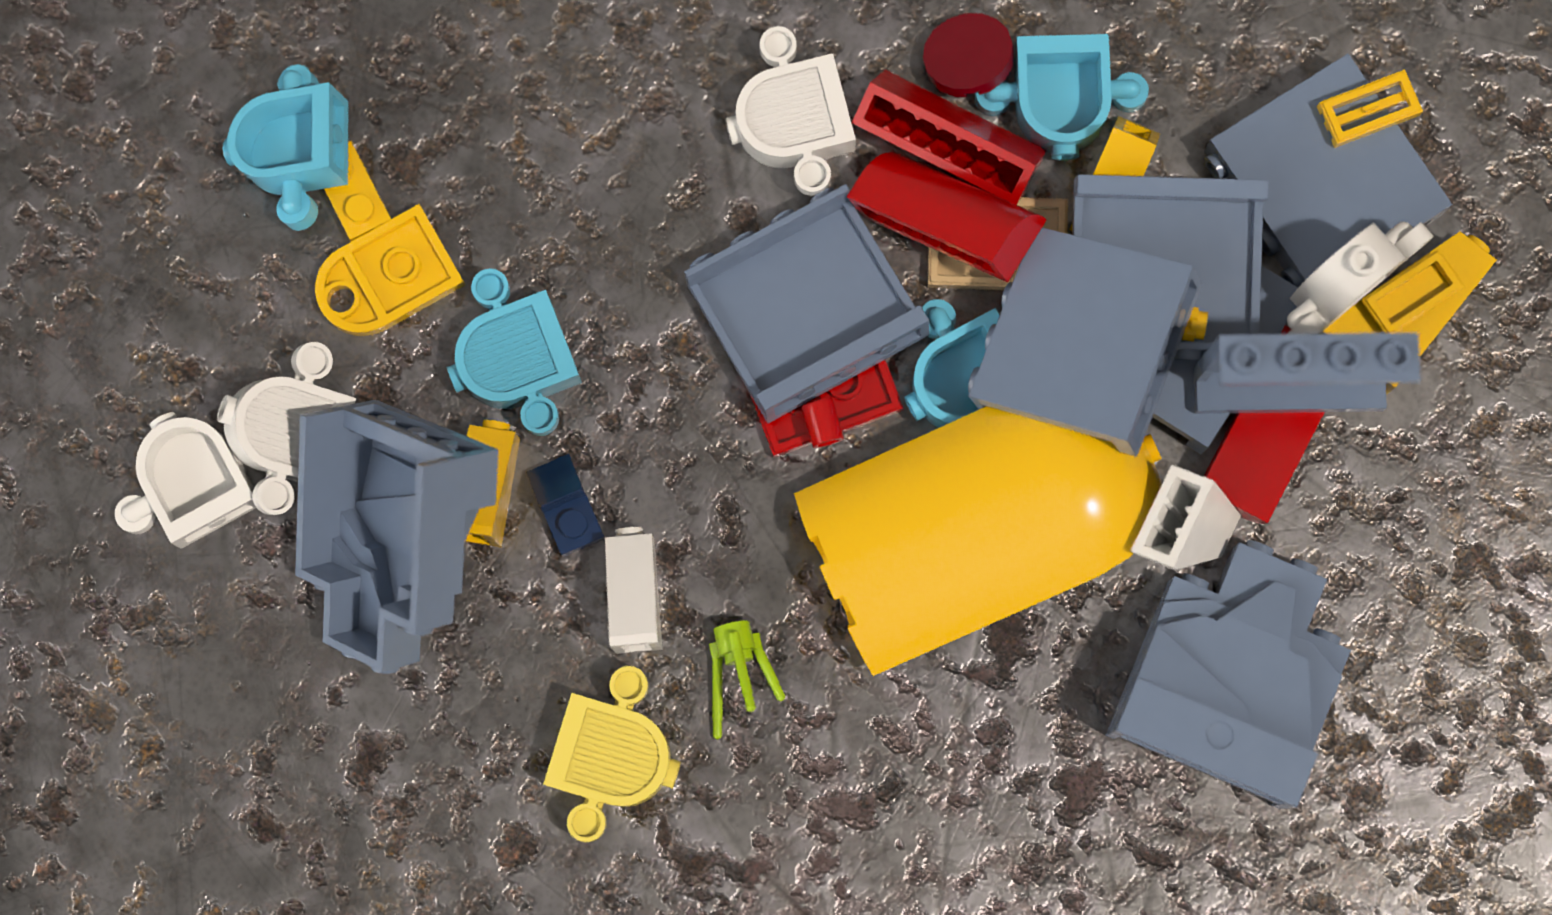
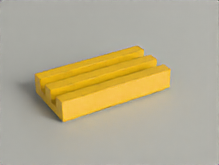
M1405 70L1323 100L1316 106L1319 114L1324 116V125L1333 137L1331 141L1334 148L1420 116L1423 112ZM1400 85L1402 92L1342 115L1336 116L1334 109L1394 86ZM1407 101L1409 107L1342 131L1341 126L1403 102Z

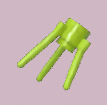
M748 620L723 624L713 629L716 642L710 643L709 648L712 657L713 738L716 740L722 737L723 658L727 666H736L747 711L753 712L756 708L746 662L753 660L752 652L778 701L785 699V694L779 684V680L763 649L760 634L752 633Z

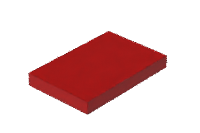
M886 360L881 361L770 423L766 422L751 396L773 458L812 444L801 408L808 403L833 398L842 433L903 411L904 407Z

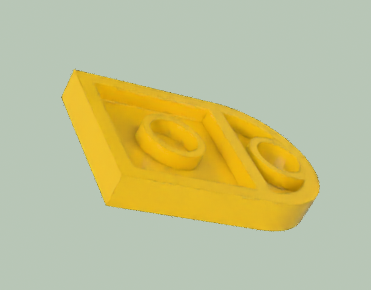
M418 204L334 251L319 269L315 283V294L320 310L332 325L351 335L370 336L389 329L466 284L423 209ZM341 289L352 291L355 300L349 310L336 312L331 309L330 300L336 291Z

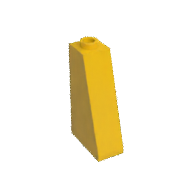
M1459 231L1385 282H1389L1439 249L1466 286L1397 332L1419 334V356L1423 354L1497 261V259L1489 254V247L1473 235L1466 236ZM1360 300L1319 334L1384 332ZM1386 383V395L1396 388L1399 383Z

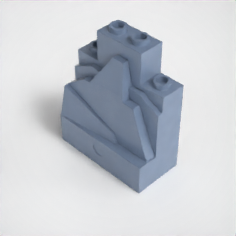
M378 400L300 414L295 576L314 584L316 589L324 591L323 643L341 651L343 656L357 659L371 666L373 671L382 674L395 673L402 666L420 662L421 635L430 634L434 628L453 623L454 595L462 593L464 542L478 510L496 505L499 449Z
M1248 540L1246 545L1239 542L1232 547L1214 592L1208 590L1210 583L1187 573H1183L1182 578L1174 576L1167 582L1105 736L1112 739L1121 737L1272 801V806L1280 810L1296 808L1318 756V753L1313 751L1338 689L1342 678L1341 674L1351 649L1339 645L1341 638L1331 632L1318 628L1314 629L1313 634L1307 631L1327 582L1326 578L1316 574L1318 568L1296 558H1291L1290 563L1272 556L1274 549L1257 541Z

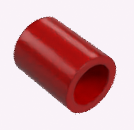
M833 398L817 400L801 407L813 448L829 446L844 440Z

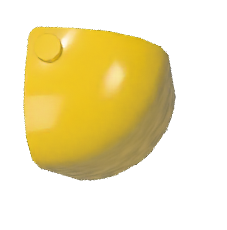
M986 406L794 493L808 538L815 544L824 561L820 569L834 600L840 599L849 622L847 628L867 667L874 676L1099 577L1130 558L1134 554L1131 549L1162 486V480L1154 464L1161 460L1162 457L1151 434L1144 437L1136 457L1119 452L1111 441Z

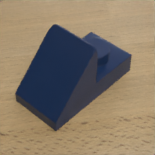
M569 454L526 472L538 505L546 518L562 557L605 539Z

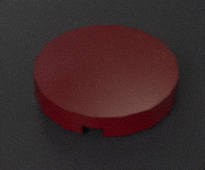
M963 13L945 20L932 31L925 42L923 61L930 81L941 92L954 97H967L966 94L975 92L982 95L992 91L1005 81L1013 68L1014 46L1008 29L997 18L983 13Z

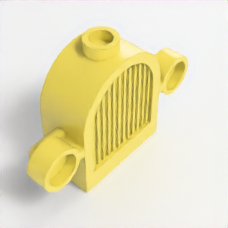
M633 666L619 668L610 679V691L616 699L614 705L571 693L543 785L585 797L584 804L573 808L567 819V827L570 834L581 842H593L599 839L605 832L607 821L602 811L604 803L617 807L639 805L656 795L662 786L673 789L678 776L681 761L671 759L670 748L662 731L650 719L633 711L634 705L646 697L649 688L645 674Z

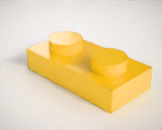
M349 141L348 185L325 188L324 190L352 242L391 220V217L353 143Z

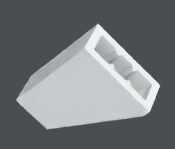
M1171 465L1131 551L1134 554L1174 570L1222 557L1241 515L1215 481Z
M642 527L616 529L615 537H605L610 647L616 654L663 650L654 537L652 534H644Z

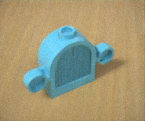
M1109 34L1017 36L1014 46L1015 83H1008L1005 80L988 93L979 95L978 92H975V104L983 114L998 116L1008 109L1011 102H1014L1016 104L1017 121L1025 137L1031 143L1052 153V159L1066 161L1079 158V151L1086 148L1098 137L1109 114L1111 101L1122 112H1135L1145 104L1149 94V87L1141 75L1133 72L1124 73L1116 80H1111Z
M292 65L281 73L278 80L279 91L260 95L249 101L239 110L230 125L227 139L223 142V154L230 166L235 165L261 189L271 194L282 195L277 203V215L289 228L300 231L309 228L318 216V206L306 193L307 191L348 185V101L329 82L319 84L316 76L307 67Z
M484 269L473 278L471 290L476 301L481 306L489 308L490 311L474 318L461 332L455 348V364L447 367L450 379L456 393L468 389L478 401L487 406L497 409H513L522 406L520 418L526 430L536 436L548 435L556 429L559 423V412L555 404L546 397L582 383L547 291L543 290L507 304L506 301L510 296V285L505 275L496 269Z
M934 299L922 307L929 319L928 337L936 340L930 343L921 353L913 375L912 393L904 396L906 405L916 421L925 418L939 428L979 410L968 396V383L972 371L976 367H980L985 355L987 332L993 324L998 322L1000 315L996 308L955 329L956 313L951 304L941 299Z

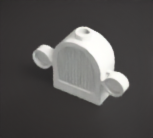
M775 26L766 30L760 39L761 56L773 68L755 75L746 83L737 100L736 116L725 118L732 145L741 143L746 152L763 165L773 168L795 167L794 182L797 189L807 196H815L827 189L831 181V170L824 159L855 152L856 138L833 53L791 63L796 55V38L789 29Z
M1400 222L1385 235L1375 223L1368 226L1313 272L1290 297V300L1297 308L1287 317V324L1292 329L1288 334H1319L1389 277L1403 262L1421 249L1434 236L1422 222L1414 228L1408 222Z
M319 342L305 343L295 349L291 358L292 368L295 372L294 378L273 377L252 382L240 389L234 397L225 395L219 407L217 421L224 423L225 437L233 454L245 465L266 473V477L259 481L253 490V502L256 508L264 514L278 515L285 513L294 502L293 487L286 479L298 482L300 414L355 404L356 401L354 397L313 384L314 380L326 376L333 365V357L330 350Z
M169 412L159 416L150 423L152 430L142 441L137 453L136 473L145 495L143 497L130 495L123 498L115 508V520L123 530L132 534H142L151 529L157 516L170 543L182 549L255 509L256 506L253 502V490L255 487L243 467L244 463L233 454L226 438L220 432L201 420L186 417L177 418L175 412Z

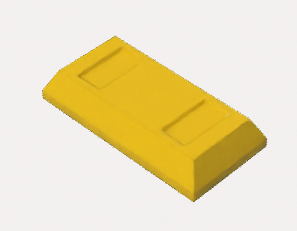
M1437 249L1364 297L1361 301L1384 333H1397L1466 286L1441 251Z

